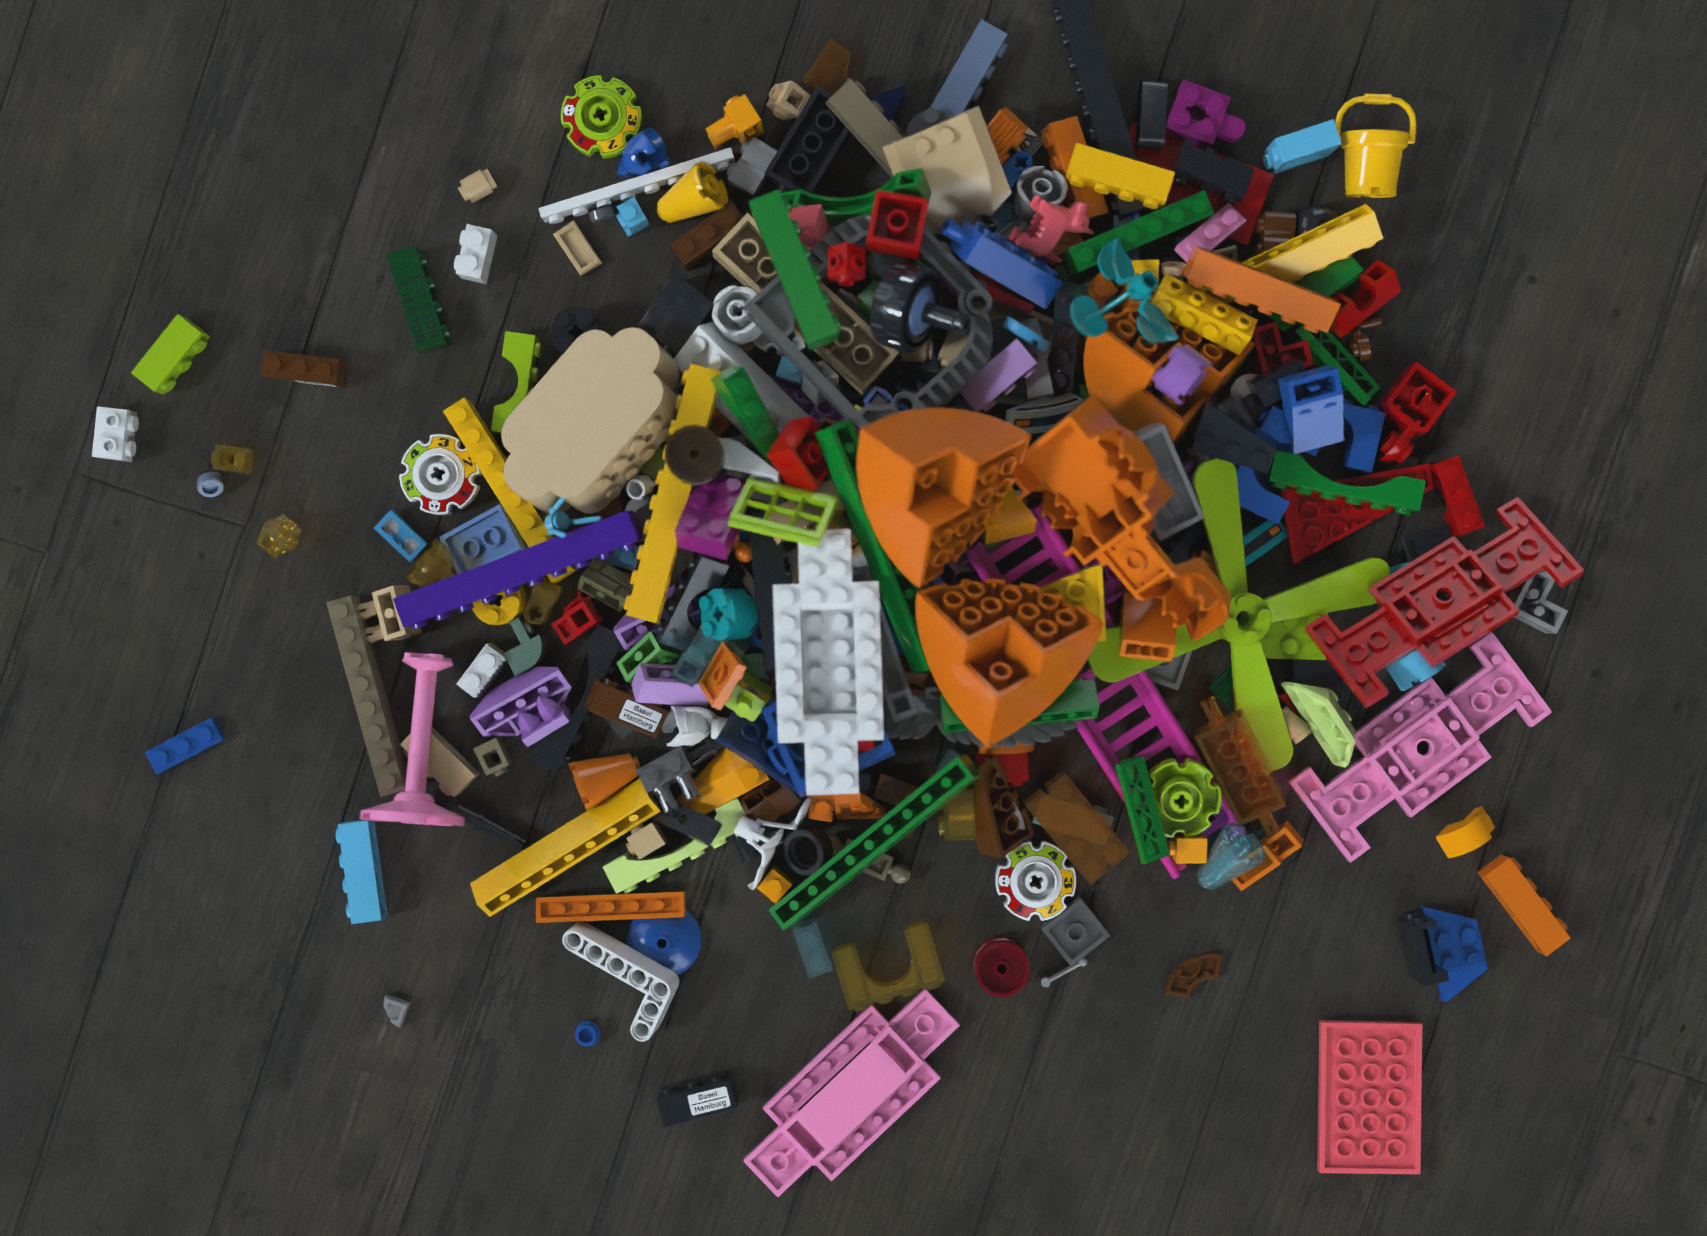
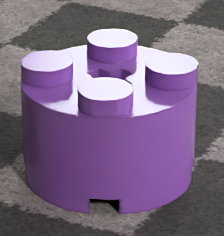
M1187 344L1183 347L1177 345L1168 356L1171 361L1165 368L1160 367L1152 378L1156 382L1155 387L1180 406L1185 402L1181 398L1185 394L1191 396L1208 372L1204 368L1206 366L1211 367L1213 364Z

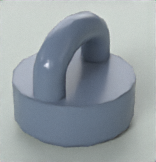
M218 472L204 473L197 479L198 492L205 497H215L223 491L222 476Z

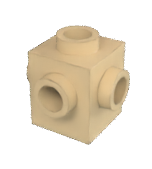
M791 80L773 86L769 92L770 99L766 106L773 111L772 113L775 117L781 120L797 118L811 95Z

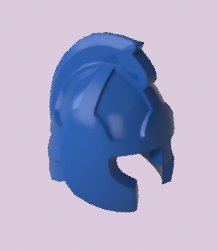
M647 128L629 140L624 147L622 158L618 164V177H630L631 174L645 175L661 170L671 162L668 156H666V144L655 129Z

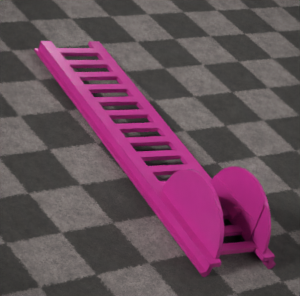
M1041 504L1029 509L1037 520L1035 533L1012 538L989 554L981 542L969 548V551L965 553L983 582L985 579L1005 580V584L1012 585L1013 581L1045 560L1049 567H1053L1055 571L1034 584V586L1041 587L1083 569L1073 553L1068 557L1064 556L1063 553L1069 547L1058 529L1050 528V525H1052L1051 518L1048 516L1041 517ZM1035 538L1042 550L1004 575H1001L994 563ZM1104 604L1105 627L1118 626ZM1088 668L1073 680L1078 678L1092 680L1096 676ZM1146 670L1120 681L1112 682L1097 692L1099 704L1131 684L1137 696L1096 723L1093 718L1074 722L1077 724V730L1124 803L1125 800L1115 766L1121 762L1115 752L1155 726L1158 727L1163 737L1133 757L1144 756L1146 762L1170 746L1178 764H1182L1186 758H1190L1205 765ZM1144 705L1150 717L1108 743L1102 731ZM1221 791L1220 811L1218 814H1212L1214 819L1210 821L1211 825L1202 833L1207 837L1221 828L1228 839L1235 835L1238 837L1243 836L1247 831ZM1165 836V837H1166V841H1167V845H1168V841H1169L1170 839H1169L1167 836ZM1171 856L1160 859L1173 879L1178 878L1181 875L1180 871L1187 867L1185 864H1176Z

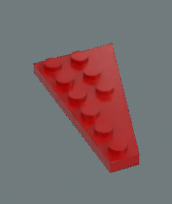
M1430 463L1334 481L1347 486L1367 487L1382 484L1394 477L1405 476L1425 480L1424 493L1434 488ZM1296 488L1278 491L1280 497L1290 502L1283 514L1292 565L1394 510V508L1386 507V510L1370 508L1371 504L1361 502V505L1345 503L1346 499L1336 497V500H1327L1320 498L1321 494L1311 492V495L1295 493Z

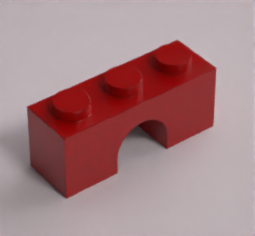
M1376 261L1359 275L1361 285L1353 297L1348 298L1340 291L1331 296L1341 305L1329 329L1341 338L1401 292L1395 270L1382 261Z
M1459 455L1431 464L1430 469L1434 490H1439L1444 497L1447 511L1443 513L1446 524H1450L1453 536H1461L1485 527Z

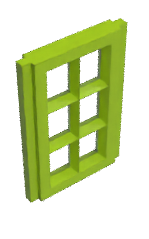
M749 477L733 508L728 526L819 547L836 510L839 497ZM753 492L773 496L769 505L750 500ZM778 498L799 502L795 511L775 506ZM804 504L825 508L821 517L801 512ZM746 506L766 510L763 519L743 515ZM772 512L792 517L789 525L768 521ZM797 519L817 522L818 525L815 531L794 527Z

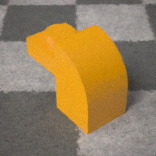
M1483 806L1474 808L1463 821L1447 825L1435 838L1449 859L1471 852L1485 844L1492 838L1490 833L1495 826L1490 816L1487 815Z

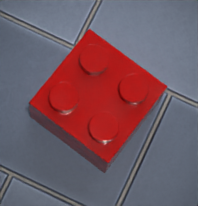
M876 190L867 235V251L918 260L929 199Z
M813 416L788 421L767 453V456L787 485L806 490L818 489L829 471L814 435L821 428Z

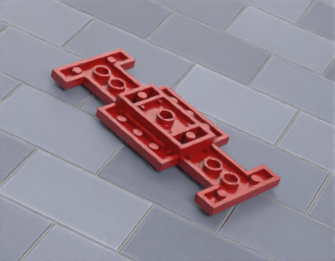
M1519 497L1496 510L1497 517L1509 530L1474 552L1471 549L1467 551L1459 540L1452 536L1369 587V593L1381 606V609L1341 633L1327 614L1305 626V632L1365 708L1388 695L1387 688L1375 673L1412 650L1416 649L1432 668L1517 616L1519 609L1505 593L1545 569L1562 588L1584 574V569ZM1440 592H1447L1450 594L1451 599L1441 601L1436 595Z

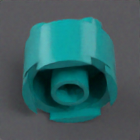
M744 588L713 589L706 596H702L699 601V607L701 609L702 632L704 636L711 637L714 640L748 638L753 633L750 632L753 625H757L758 607L754 597L749 596Z

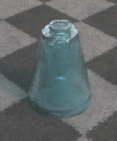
M1228 823L1223 827L1207 854V863H1202L1197 871L1200 885L1206 889L1215 890L1259 866L1264 861L1262 858L1265 856V851L1256 836L1252 833L1248 836L1243 832L1245 827L1236 823Z

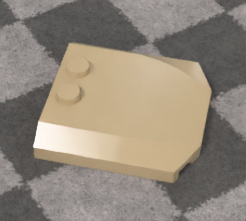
M979 106L882 147L893 176L897 172L922 168L931 190L926 224L932 228L934 234H942V225L949 218L962 226L965 220L973 223L976 215H981L982 213L989 216L993 215L1012 193Z

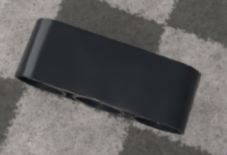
M1147 79L1140 80L1137 95L1136 148L1162 150L1164 146L1167 82Z

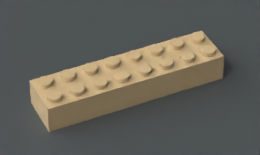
M748 213L712 250L713 257L740 283L753 289L757 294L778 276L757 224ZM819 282L818 285L821 292L826 291L830 299L831 306H828L831 316L836 314L841 329L838 330V340L813 350L863 395L896 360L899 353L892 348L878 343L872 334L871 327L823 282ZM796 320L795 334H797L805 342L803 334Z

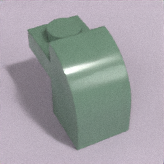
M523 617L510 621L521 644L504 653L515 676L533 666H537L542 661L546 652L544 635L533 637L534 628L528 619L524 620Z

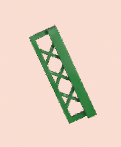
M1302 323L1290 336L1296 343L1308 340L1312 360L1319 368L1327 365L1338 368L1343 394L1348 400L1354 402V406H1364L1371 399L1370 397L1381 387L1329 330L1328 333L1319 330L1318 339H1316L1308 330L1303 328L1305 324ZM1322 343H1331L1335 347V357L1330 355L1322 346ZM1339 361L1348 362L1352 366V376L1340 366ZM1356 380H1365L1371 389L1365 393L1356 383Z
M1144 756L1123 759L1121 763L1115 766L1142 864H1147L1169 856L1170 852Z

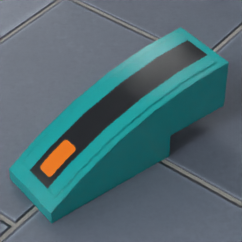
M1265 520L1243 535L1245 566L1258 559L1287 537L1285 527L1281 521L1277 525L1269 520Z

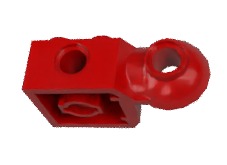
M1417 361L1404 369L1377 406L1379 412L1386 413L1385 420L1398 429L1397 432L1395 430L1391 431L1380 444L1379 450L1381 453L1378 456L1379 461L1402 463L1414 448V445L1410 443L1412 438L1427 433L1457 393L1456 390Z

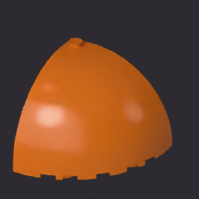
M1128 307L1124 308L1121 313L1114 314L1111 312L1103 316L1108 323L1106 331L1097 337L1088 336L1085 344L1084 374L1089 395L1092 396L1094 394L1117 423L1131 432H1135L1152 422L1164 424L1174 448L1199 421L1198 418L1203 414L1209 396L1215 399L1219 396L1256 345L1250 340L1242 353L1238 355L1169 319L1167 320L1179 338L1175 341L1156 344L1146 340L1140 333L1136 322L1137 317L1141 315L1138 309ZM1187 344L1213 364L1211 367L1206 366L1204 368L1208 372L1191 396L1185 394L1181 398L1185 402L1180 406L1155 387L1156 382L1152 378L1160 367L1165 368L1171 361L1168 356L1177 345L1183 347Z
M924 408L903 411L879 419L860 429L857 476L864 509L884 551L896 567L918 588L923 587L942 574V567L951 559L956 562L961 557L960 554L965 550L967 543L972 545L982 534L984 529L981 526L987 520L989 514L992 516L996 515L1005 500L1001 496L1009 490L1016 480L1012 476L1017 466L1016 462L1022 464L1024 461L1023 457L1028 449L1031 437L1029 433L992 416L950 408Z
M969 579L961 580V584L951 586L943 583L917 592L916 619L919 638L931 673L953 711L987 748L1024 727L1042 713L1067 688L1093 651L1104 625L1103 621L1078 604L1075 607L1063 601L1064 596L1060 594L1040 592L1041 587L1022 582L1021 586L1005 584V580L985 579L984 583L970 582Z

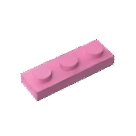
M1228 203L1180 242L1174 250L1187 263L1195 245L1213 251L1242 227L1246 219Z

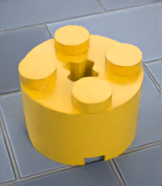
M520 585L521 590L506 595L504 591L496 594L503 597L500 600L502 605L495 604L496 600L485 604L482 603V600L474 602L473 612L481 621L489 625L510 624V621L521 617L526 604V592L523 586Z

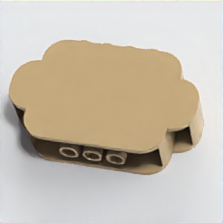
M639 328L623 329L613 337L601 330H591L580 335L504 422L501 438L504 447L511 453L504 465L506 484L518 496L547 514H550L548 509L553 507L560 498H564L565 501L558 511L565 512L571 506L583 513H596L604 509L613 499L619 496L621 489L629 480H632L637 475L641 466L653 457L655 450L662 442L671 436L669 434L672 419H677L679 411L675 409L678 395L673 391L679 379V367L674 358L649 334Z

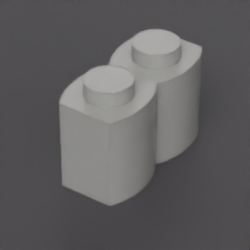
M753 137L750 142L748 140L745 141L740 150L741 158L737 163L733 162L726 175L729 176L728 183L755 199L766 182L764 172L777 150L756 137Z

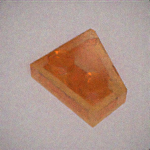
M830 38L802 80V83L813 91L819 86L834 95L843 84L844 79L848 78L851 53Z

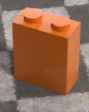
M1124 592L1120 607L1119 656L1172 661L1176 647V628L1172 627L1174 623L1173 616L1170 613L1162 614V599L1152 598L1139 601L1132 593Z

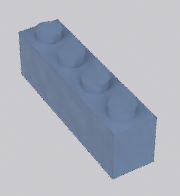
M981 19L931 108L946 113L950 118L969 110L968 107L971 101L976 102L983 91V88L980 86L984 79L989 80L996 68L993 63L997 56L1002 58L1008 47V44L1005 43L1007 33Z

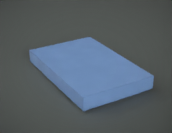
M501 503L439 537L457 574L527 548L518 529Z

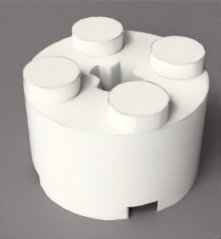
M735 285L723 289L715 297L712 318L720 332L728 340L738 345H743L757 339L763 332L745 314L744 306L757 293L749 287H737Z

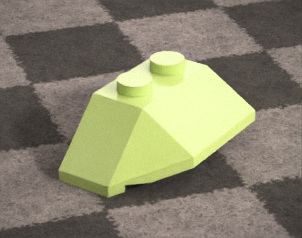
M1284 681L1281 684L1304 721L1310 725V730L1333 765L1347 767L1356 742L1355 729L1350 723L1352 721L1350 715L1339 706L1337 695L1331 689Z

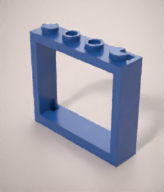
M774 699L766 704V708L761 710L795 788L802 798L806 796V779L801 780L786 744L778 743V726L773 717L777 714V699ZM885 730L884 740H881V745L858 755L859 771L895 755Z

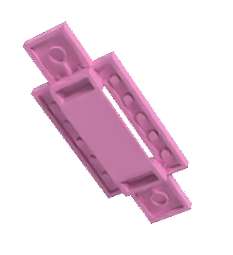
M926 988L920 991L890 1021L871 1003L763 1105L762 1109L778 1126L743 1161L777 1197L812 1165H816L832 1181L941 1079L940 1075L925 1058L960 1026L959 1022ZM871 1041V1044H869L835 1078H833L818 1094H816L800 1111L798 1110L806 1101H808L823 1085H825L841 1068H843L859 1051H861Z

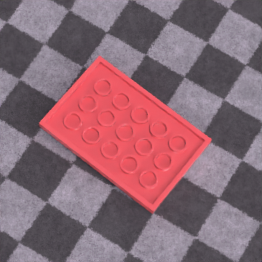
M1319 1020L1317 1170L1319 1173L1421 1174V1022Z

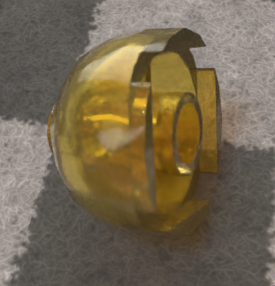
M437 538L428 545V550L417 558L406 574L405 578L420 588L454 575L451 572L454 565L453 555L450 549Z

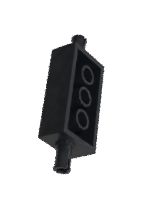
M846 77V78L844 79V82H843V84L841 85V87H842L848 80H850V78H847V77ZM819 86L813 91L764 172L766 180L777 186L779 193L802 189L816 194L852 135L849 129L825 104L833 95Z

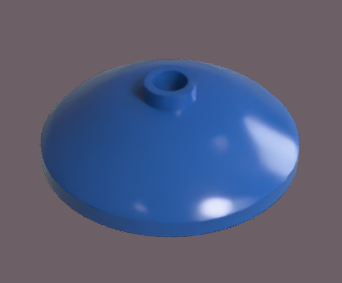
M687 909L686 917L633 919L627 932V946L670 969L677 975L686 971L695 962L702 944L700 926L696 918ZM665 939L667 945L665 947L659 946L658 940Z

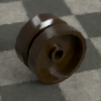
M688 425L676 430L668 439L665 448V460L671 473L681 482L692 486H701L714 481L722 472L725 463V453L718 437L711 430L699 425ZM697 450L699 457L695 460L691 459L690 454H694V451Z

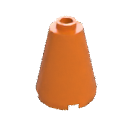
M630 753L574 761L568 764L570 771L572 770L574 782L586 810L593 808L639 777L636 770L641 768L637 756L632 757Z

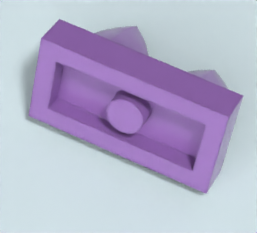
M538 696L537 707L541 717L537 718L532 714L522 712L519 714L518 723L522 731V741L527 747L570 722V709L565 703L559 705L549 698Z

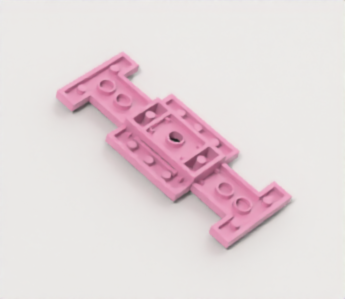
M1489 632L1468 646L1483 667L1445 695L1433 678L1430 677L1420 682L1355 731V746L1363 757L1326 785L1322 784L1310 767L1305 768L1288 781L1348 862L1351 863L1371 848L1356 827L1393 799L1398 802L1408 817H1413L1492 758L1478 740L1480 738L1479 735L1512 710L1516 709L1528 727H1533L1552 713L1493 632ZM1425 740L1429 745L1427 753L1420 755L1417 751V745Z

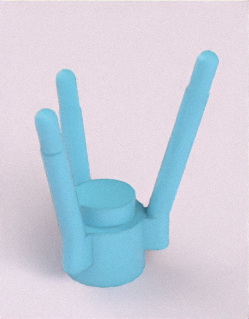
M560 498L553 507L548 509L550 514L545 518V527L548 530V535L564 538L566 534L562 531L566 530L568 526L601 521L602 517L593 516L569 519L565 512L558 511L565 501L564 498Z

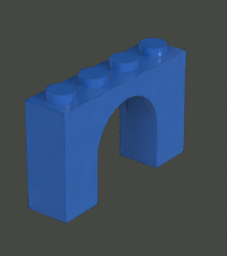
M1280 399V409L1284 411L1282 399ZM1343 399V420L1347 434V443L1341 469L1362 474L1372 472L1386 414L1379 412L1378 407L1364 405L1362 408L1354 406V402L1351 400ZM1278 442L1277 451L1293 454L1291 444Z
M1272 405L1267 406V408L1263 407L1256 419L1259 422L1257 427L1278 442L1291 444L1285 412ZM1320 447L1305 452L1316 456ZM1233 463L1237 472L1240 506L1278 525L1290 502L1264 489L1258 483L1254 469Z

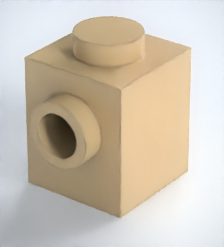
M652 821L645 826L641 823L631 829L630 832L632 834L626 838L628 841L626 846L632 856L637 855L640 860L666 844L668 840L657 822Z

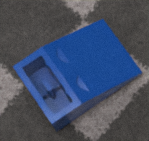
M1327 365L1278 379L1293 454L1344 441L1343 391L1338 368Z

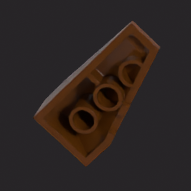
M991 755L975 765L982 775L974 781V834L980 854L1003 858L1022 845V843L1032 838L1034 832L1027 809L1020 805L1017 800L1019 797L1017 792L1010 788L1007 783V775L997 758Z

